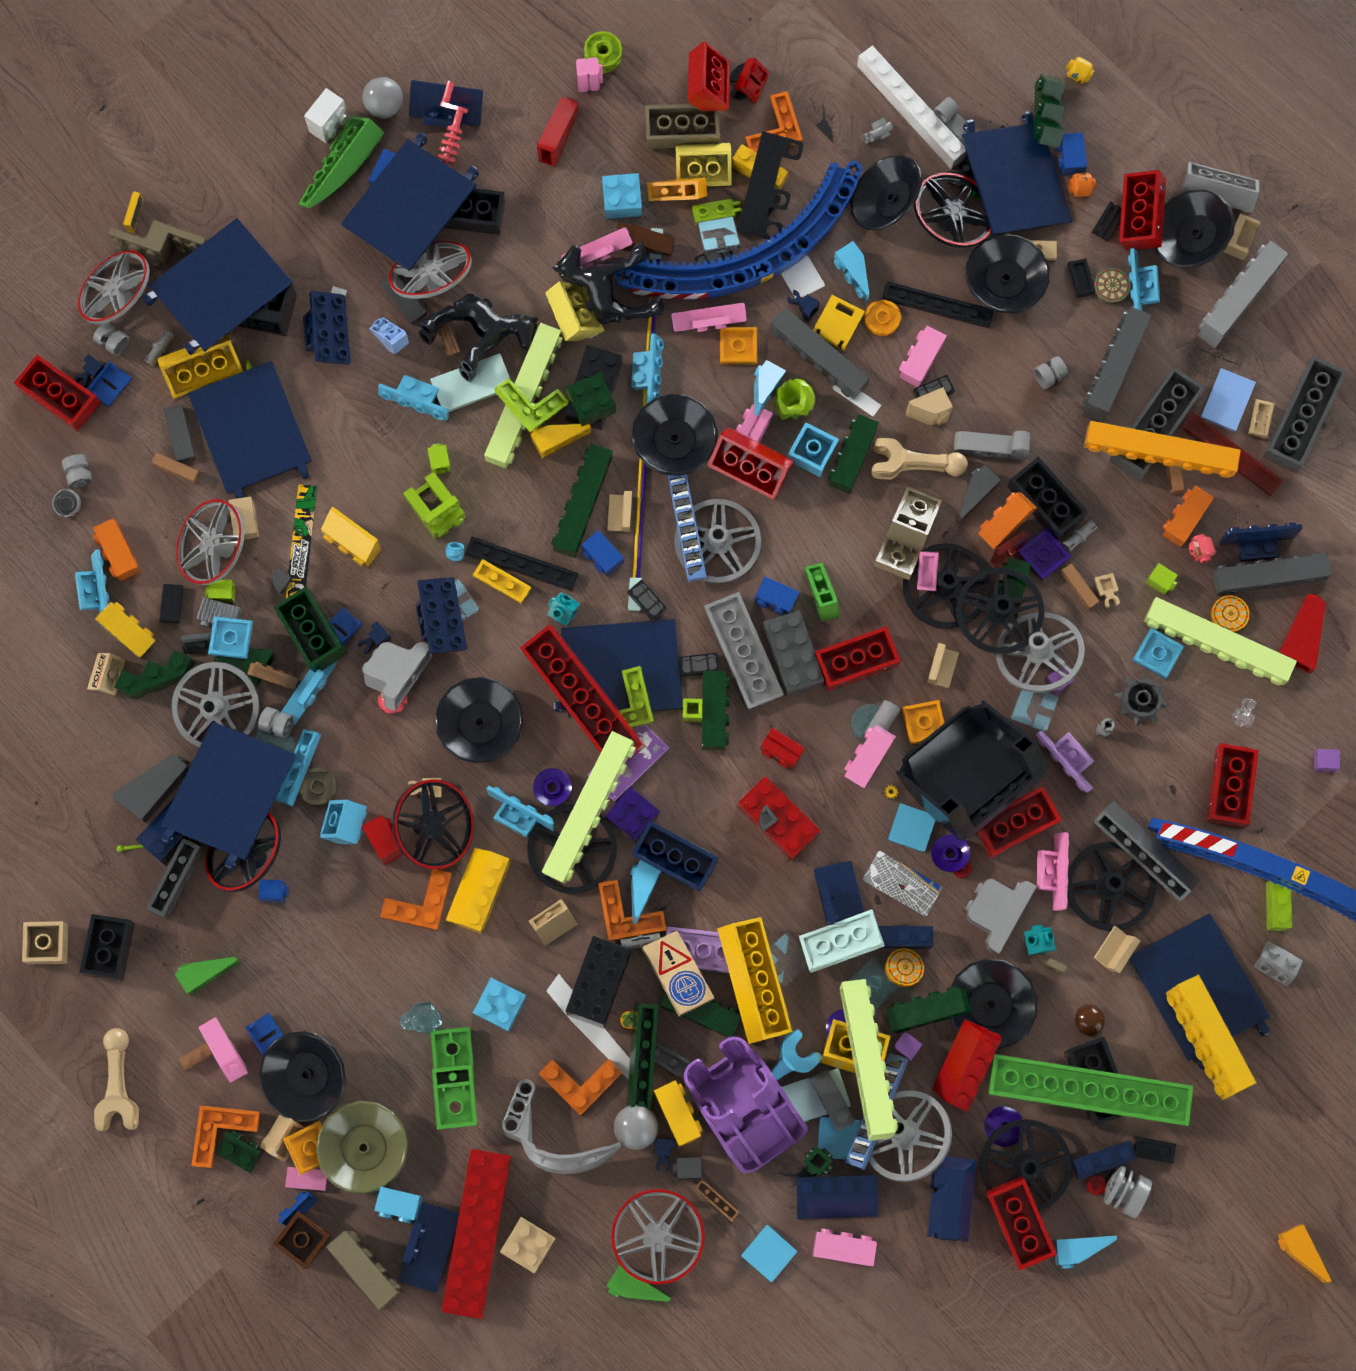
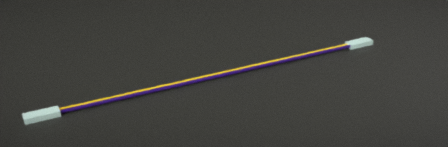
M651 228L652 231L663 234V229ZM650 253L649 260L651 262L656 260V263L659 265L662 255ZM656 316L648 318L646 351H650L651 334L655 333ZM644 389L643 407L647 404V389ZM641 459L639 460L633 575L630 578L629 589L642 579L640 578L647 466ZM629 596L628 611L640 612L641 608Z

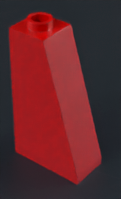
M561 97L537 144L539 162L556 167L579 112V104L574 99Z
M1308 594L1303 599L1278 653L1296 660L1295 667L1309 674L1317 666L1326 602L1316 594Z

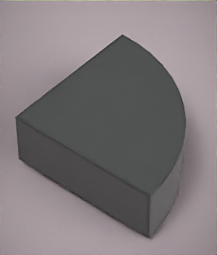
M275 568L272 576L273 585L282 595L292 581V578Z
M767 805L762 809L759 816V826L762 833L778 822L777 817Z

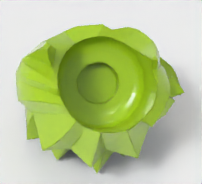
M789 379L788 382H784L776 390L775 402L772 405L776 407L774 412L780 416L781 420L790 417L797 420L799 416H807L809 410H813L815 404L814 391L804 380Z

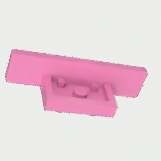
M624 227L581 246L580 266L595 265L594 261L599 259L601 261L611 258L612 253L632 245L633 242L627 228Z
M744 303L671 314L674 332L697 329V332L708 331V327L715 326V329L726 328V324L747 320Z
M1067 832L1054 835V852L1040 850L1037 854V890L1053 892V911L1066 910L1068 904L1069 833Z

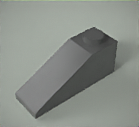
M986 465L981 469L977 467L971 473L972 478L957 520L959 523L1000 484L1001 479Z
M828 1069L810 1077L835 1131L838 1132L854 1124L855 1120Z

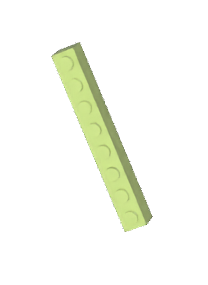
M540 323L515 381V386L533 406L535 405L536 397L539 398L542 393L543 387L541 385L543 380L547 381L550 373L548 370L549 366L554 364L557 356L555 352L557 348H561L564 339L562 338L561 330ZM507 405L504 407L484 454L485 461L505 469L508 464L513 462L515 456L513 452L515 447H519L522 437L520 435L522 430L525 431L527 429Z
M1155 597L1143 621L1153 629L1159 628L1165 631V634L1170 637L1176 636L1188 645L1194 644L1200 647V650L1205 653L1216 654L1223 661L1229 660L1240 669H1249L1258 677H1266L1275 685H1285L1289 681L1297 662L1292 658L1158 597Z
M613 731L611 732L542 870L543 874L563 884L572 879L574 874L572 869L575 863L578 864L582 859L583 853L581 851L584 845L588 846L592 838L590 833L593 827L597 828L601 820L599 815L602 810H606L610 801L608 797L611 792H615L618 786L616 781L619 775L622 776L627 768L625 763L628 757L631 758L636 748L632 740Z
M865 979L842 982L839 989L868 1139L873 1141L893 1138L898 1130L896 1119H893L892 1116L894 1105L892 1099H889L888 1092H890L889 1081L885 1080L884 1076L886 1065L885 1061L881 1060L882 1045L877 1040L878 1025L873 1020L875 1015L874 1005L870 1004L869 1000L871 989L869 985H866Z

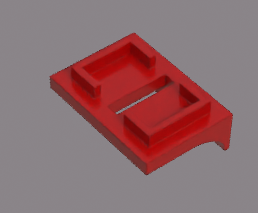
M748 58L734 90L742 92L753 103H756L770 72L756 58ZM749 76H751L758 83V85Z

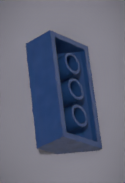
M174 798L136 838V841L164 865L174 856L182 839H189V837L176 832L172 844L168 845L162 840V835L167 828L162 827L161 824Z
M649 821L631 854L698 892H701L719 857L652 821Z
M877 1175L795 1178L797 1219L877 1217Z

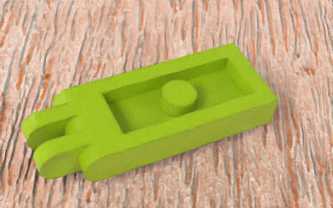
M733 199L693 205L692 211L695 225H699L698 223L729 217L734 219L737 217V214L742 213L741 201L734 202Z

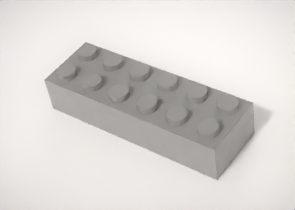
M1271 240L1266 246L1263 244L1255 257L1248 262L1244 271H1241L1236 277L1235 282L1228 287L1223 297L1216 302L1212 311L1208 312L1198 327L1200 332L1197 336L1213 348H1216L1278 271L1289 253Z

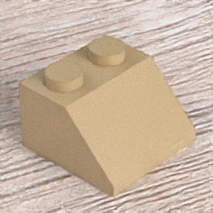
M944 387L909 401L906 416L930 426L936 424L940 426L948 421L953 406Z

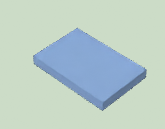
M1221 368L1200 419L1235 433L1256 382Z

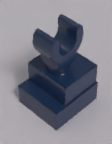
M793 290V295L796 298L791 299L787 297V301L789 304L799 306L802 318L808 322L818 311L820 302L808 294L802 299L799 292Z
M89 354L84 359L86 364L83 370L85 372L74 379L77 383L80 380H84L82 384L84 388L88 387L90 377L95 379L104 368L103 364Z
M377 621L372 625L374 630L368 634L370 637L357 643L358 647H361L363 644L367 645V648L363 651L364 654L370 652L374 643L379 647L380 644L392 639Z
M655 1138L654 1154L660 1155L659 1161L656 1164L657 1171H659V1166L662 1163L667 1165V1172L670 1170L668 1156H670V1148H675V1139Z

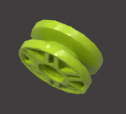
M605 31L596 32L589 36L584 46V58L588 60V58L596 57L598 64H602L603 74L617 69L622 58L621 42L617 36ZM600 51H606L607 53H606V54H600L599 52H600Z

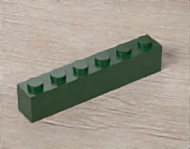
M592 443L589 449L586 448L583 456L585 462L583 466H579L577 471L578 481L573 483L570 491L572 497L570 500L567 499L564 510H566L565 516L560 517L558 523L559 532L554 534L551 542L555 552L576 558L613 458V450Z
M634 1004L627 1106L630 1105L631 1108L636 1107V1105L644 1108L646 1106L651 1111L659 1005Z

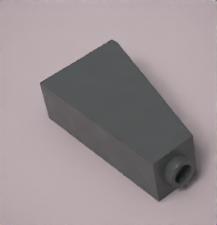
M172 754L114 792L112 796L145 823L186 776L189 770L187 766L189 762L180 755L177 758Z

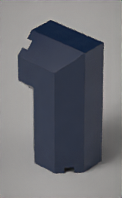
M946 1156L939 1167L932 1172L931 1188L935 1189V1192H931L926 1237H932L934 1234L933 1238L961 1241L962 1237V1242H968L977 1160Z

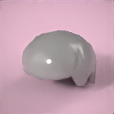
M61 489L53 497V510L59 516L72 517L80 510L81 498L71 489Z

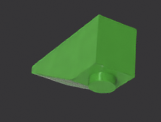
M823 562L804 567L821 622L839 618L838 600Z
M236 957L195 962L189 965L186 963L177 969L178 972L175 973V976L186 993L191 996L239 964L240 961Z
M620 1265L607 1284V1287L610 1288L608 1293L616 1298H619L621 1295L625 1298L667 1302L671 1299L650 1284L635 1279Z

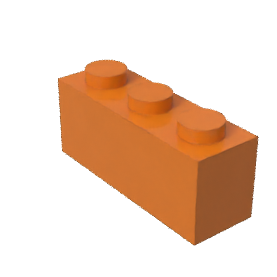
M1196 485L1192 491L1190 489L1186 491L1182 497L1185 500L1184 503L1176 506L1172 512L1175 515L1172 520L1168 519L1163 526L1165 531L1162 536L1179 547L1183 546L1214 499L1212 495Z
M1013 492L1006 499L1007 503L1003 507H998L993 512L994 517L990 521L986 520L980 526L981 530L978 534L993 549H998L1037 509L1022 492H1017L1016 494Z
M114 518L93 527L96 533L93 537L97 545L101 544L103 548L101 554L105 561L109 560L111 564L109 570L113 577H117L121 582L141 572Z

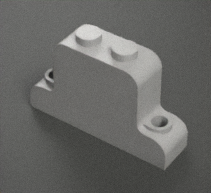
M384 642L373 651L370 660L364 663L362 673H364L365 684L382 692L381 698H384L386 708L396 711L432 659L428 644L420 642L415 644L412 649L407 650L392 643Z
M988 879L984 884H978L974 891L977 894L974 901L970 899L965 907V910L968 911L966 919L969 923L989 934L984 942L989 952L996 956L1000 954L1036 889V885L1028 881L1018 882L1014 890L994 879Z

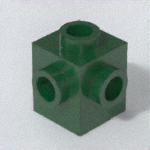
M818 1147L815 1150L812 1148L805 1156L806 1160L804 1163L808 1165L806 1170L814 1177L817 1174L820 1177L823 1174L827 1176L834 1168L832 1166L834 1161L830 1159L833 1155L825 1148L822 1150ZM819 1159L824 1161L821 1167L816 1164Z

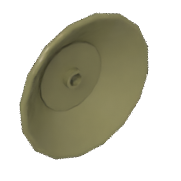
M357 1101L341 1106L328 1116L318 1134L316 1153L320 1169L332 1184L346 1192L367 1194L380 1190V1186L386 1187L397 1178L406 1162L408 1140L403 1124L393 1111L379 1103ZM363 1144L367 1145V1150L365 1152H362L360 1150V1147Z

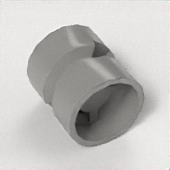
M108 322L101 324L97 328L93 340L100 346L105 347L112 355L117 356L128 345L129 336L121 330L117 331V328Z
M1059 356L1048 360L1047 365L1043 363L1034 368L1035 378L1043 389H1048L1055 385L1056 380L1060 382L1069 376L1068 369Z
M76 454L62 460L61 463L64 472L67 474L66 479L69 488H82L92 483L93 479L91 472L87 470L88 462L85 455Z
M266 707L259 718L258 728L269 734L274 732L275 736L286 739L293 728L294 716L285 712L279 713L277 709Z

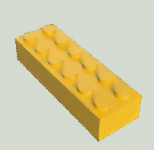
M758 917L717 928L748 1044L793 1032L762 918Z
M1200 976L1192 977L1166 992L1167 1001L1174 1008L1178 1022L1183 1025L1188 1041L1192 1042L1197 1058L1202 1061L1207 1077L1214 1084L1216 1094L1224 1100L1256 1084L1252 1073Z

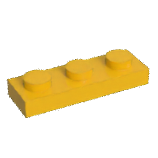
M482 559L473 573L474 578L521 605L532 589L529 585Z

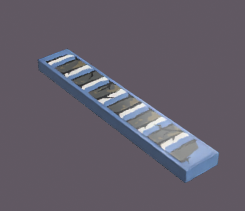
M687 474L681 476L668 475L688 582L706 579V570Z
M889 1053L885 1062L886 1073H884V1076L890 1085L889 1099L893 1101L909 1060L905 1057ZM864 1116L845 1161L847 1165L865 1170L877 1141H869Z

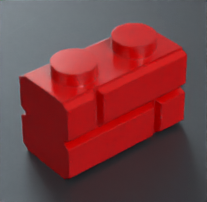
M772 727L761 744L760 750L763 756L768 759L773 757L779 761V766L787 770L788 768L793 769L805 751V747Z

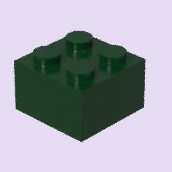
M601 372L566 386L567 395L581 427L616 413V404Z

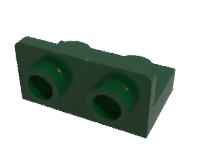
M235 1131L231 1133L225 1132V1137L215 1154L251 1173L263 1153L259 1150L260 1146L251 1140L246 1143L241 1140L243 1136Z

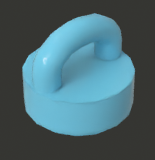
M458 542L448 543L446 545V557L452 561H461L464 558L465 546Z

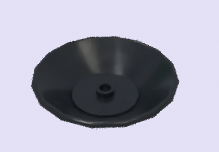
M891 155L877 161L863 173L850 201L851 215L857 225L867 230H881L897 223L910 211L919 196L922 185L921 169L916 161L905 155Z
M1191 190L1173 197L1164 205L1162 247L1155 248L1156 253L1166 263L1180 268L1199 267L1213 261L1227 248L1234 235L1235 217L1230 204L1219 194L1207 190Z
M999 234L985 239L972 250L966 263V282L972 296L984 307L998 313H1018L1032 308L1044 296L1049 284V265L1043 252L1030 240L1018 235ZM1003 277H1008L1009 280L1005 281Z
M668 394L654 398L641 408L633 422L632 441L636 454L647 467L660 474L681 476L695 472L708 462L717 443L718 430L713 415L703 403L688 395ZM672 437H677L678 440H677V441H672L671 438H672Z
M486 677L464 679L450 687L440 699L435 714L436 733L444 748L458 759L475 764L492 762L507 754L519 740L523 726L522 707L514 692L500 681ZM478 720L484 722L481 726H478L476 723Z
M983 959L971 963L956 975L951 987L958 986L966 990L971 1010L969 1014L951 1018L953 1026L959 1032L964 1019H967L1001 1035V1042L997 1049L1016 1044L1029 1033L1037 1017L1038 998L1032 981L1019 967L1005 960ZM988 1002H993L994 1008L990 1009L987 1006Z
M306 1031L287 1033L273 1041L263 1054L259 1069L261 1091L269 1106L282 1117L291 1118L297 1122L317 1121L331 1113L342 1099L346 1084L344 1063L336 1048L322 1036ZM305 1071L309 1072V1077L305 1076Z

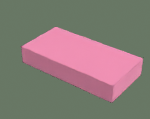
M920 551L917 590L936 591L939 553Z
M287 1168L285 1187L326 1191L327 1177L322 1170L312 1169L299 1175L296 1168Z

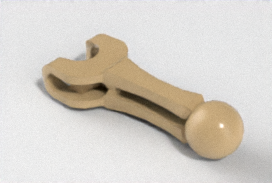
M877 438L873 442L874 451L888 458L887 462L876 463L872 467L871 473L874 478L891 480L897 477L901 471L931 470L942 473L947 472L951 476H960L966 472L968 467L966 457L958 452L949 455L922 454L904 449L897 440L892 438Z
M113 1028L106 1032L103 1038V1044L108 1056L109 1077L105 1098L94 1109L95 1128L99 1132L109 1129L111 1118L117 1112L122 1115L125 1128L134 1130L138 1127L139 1108L134 1101L128 1098L124 1080L126 1053L124 1050L128 1047L129 1037L124 1030Z

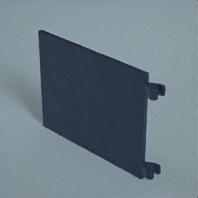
M1026 111L1025 115H1022L1021 118L1025 125L975 132V122L973 119L967 120L963 125L966 133L962 134L961 137L993 235L1066 224L1073 221L1048 145L1038 143L1034 138V117L1032 111Z
M422 132L418 133L414 143L407 139L341 223V226L409 272L475 189L477 184L473 180L479 175L477 168L470 166L466 175L463 176L422 149L421 147L428 141L426 135Z
M236 218L149 285L152 292L144 295L143 300L147 306L154 304L158 298L194 339L185 345L188 354L192 355L199 347L204 352L292 285L293 281L239 219Z
M272 361L188 393L227 494L235 492L237 499L245 498L242 491L243 488L297 467L303 479L310 477L305 464L312 462Z
M675 619L561 628L562 638L618 710L630 708L622 670L638 666L642 668L652 711L683 709ZM562 702L554 703L555 712L567 710ZM568 712V718H571L572 715Z
M212 721L161 824L162 827L167 828L162 835V840L168 845L172 844L177 832L226 852L230 856L227 858L225 866L230 870H234L238 858L246 861L296 758V754Z
M1210 913L1132 954L1129 958L1187 1061L1195 1058L1201 1070L1205 1069L1202 1061L1197 1058L1192 1042L1188 1041L1183 1025L1178 1022L1174 1008L1167 1001L1166 992L1176 985L1199 975L1232 1037L1254 1025L1257 1026L1261 1036H1266L1271 1032L1264 1022L1270 1015Z

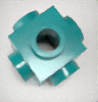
M561 592L556 598L552 597L548 604L550 609L547 615L567 626L574 619L581 603Z
M1035 925L1031 927L1030 931L1024 932L1025 944L1029 955H1040L1056 951L1051 927L1043 928V925Z

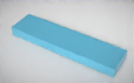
M303 729L293 753L296 754V758L275 801L293 806L320 740L321 734L318 732Z

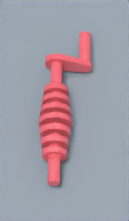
M448 81L440 106L455 110L456 114L453 124L447 127L450 134H444L448 141H441V144L446 145V148L439 146V151L444 152V155L438 154L437 158L442 159V162L453 168L452 165H449V162L455 163L456 159L452 158L451 155L458 156L459 154L453 148H460V145L456 144L455 141L461 142V137L457 136V134H462L460 123L463 113L467 114L468 109L449 104L455 83Z

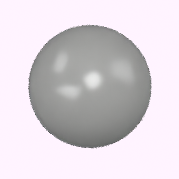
M377 77L369 81L365 86L362 101L370 115L379 119H387L400 111L403 104V93L400 86L394 80L387 77Z
M630 1105L626 1106L617 1114L614 1121L615 1137L618 1142L621 1141V1145L628 1149L640 1150L648 1147L655 1140L658 1133L657 1118L646 1106L645 1108L637 1105L632 1108Z

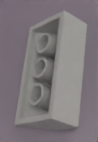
M1188 162L1181 194L1191 190H1207L1222 196L1230 204L1231 208H1235L1241 213H1252L1259 195V180Z

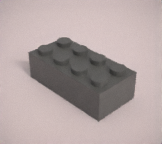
M800 610L764 621L763 629L786 696L790 697L822 687L824 685V678Z

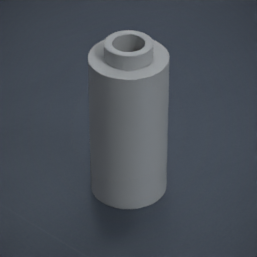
M884 700L864 734H866L870 727L873 729L876 725L888 731L900 709L895 704Z

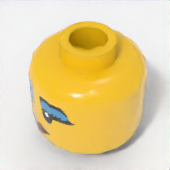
M1077 57L1075 60L1071 59L1066 66L1068 70L1067 77L1078 84L1087 83L1093 75V66L1081 57Z

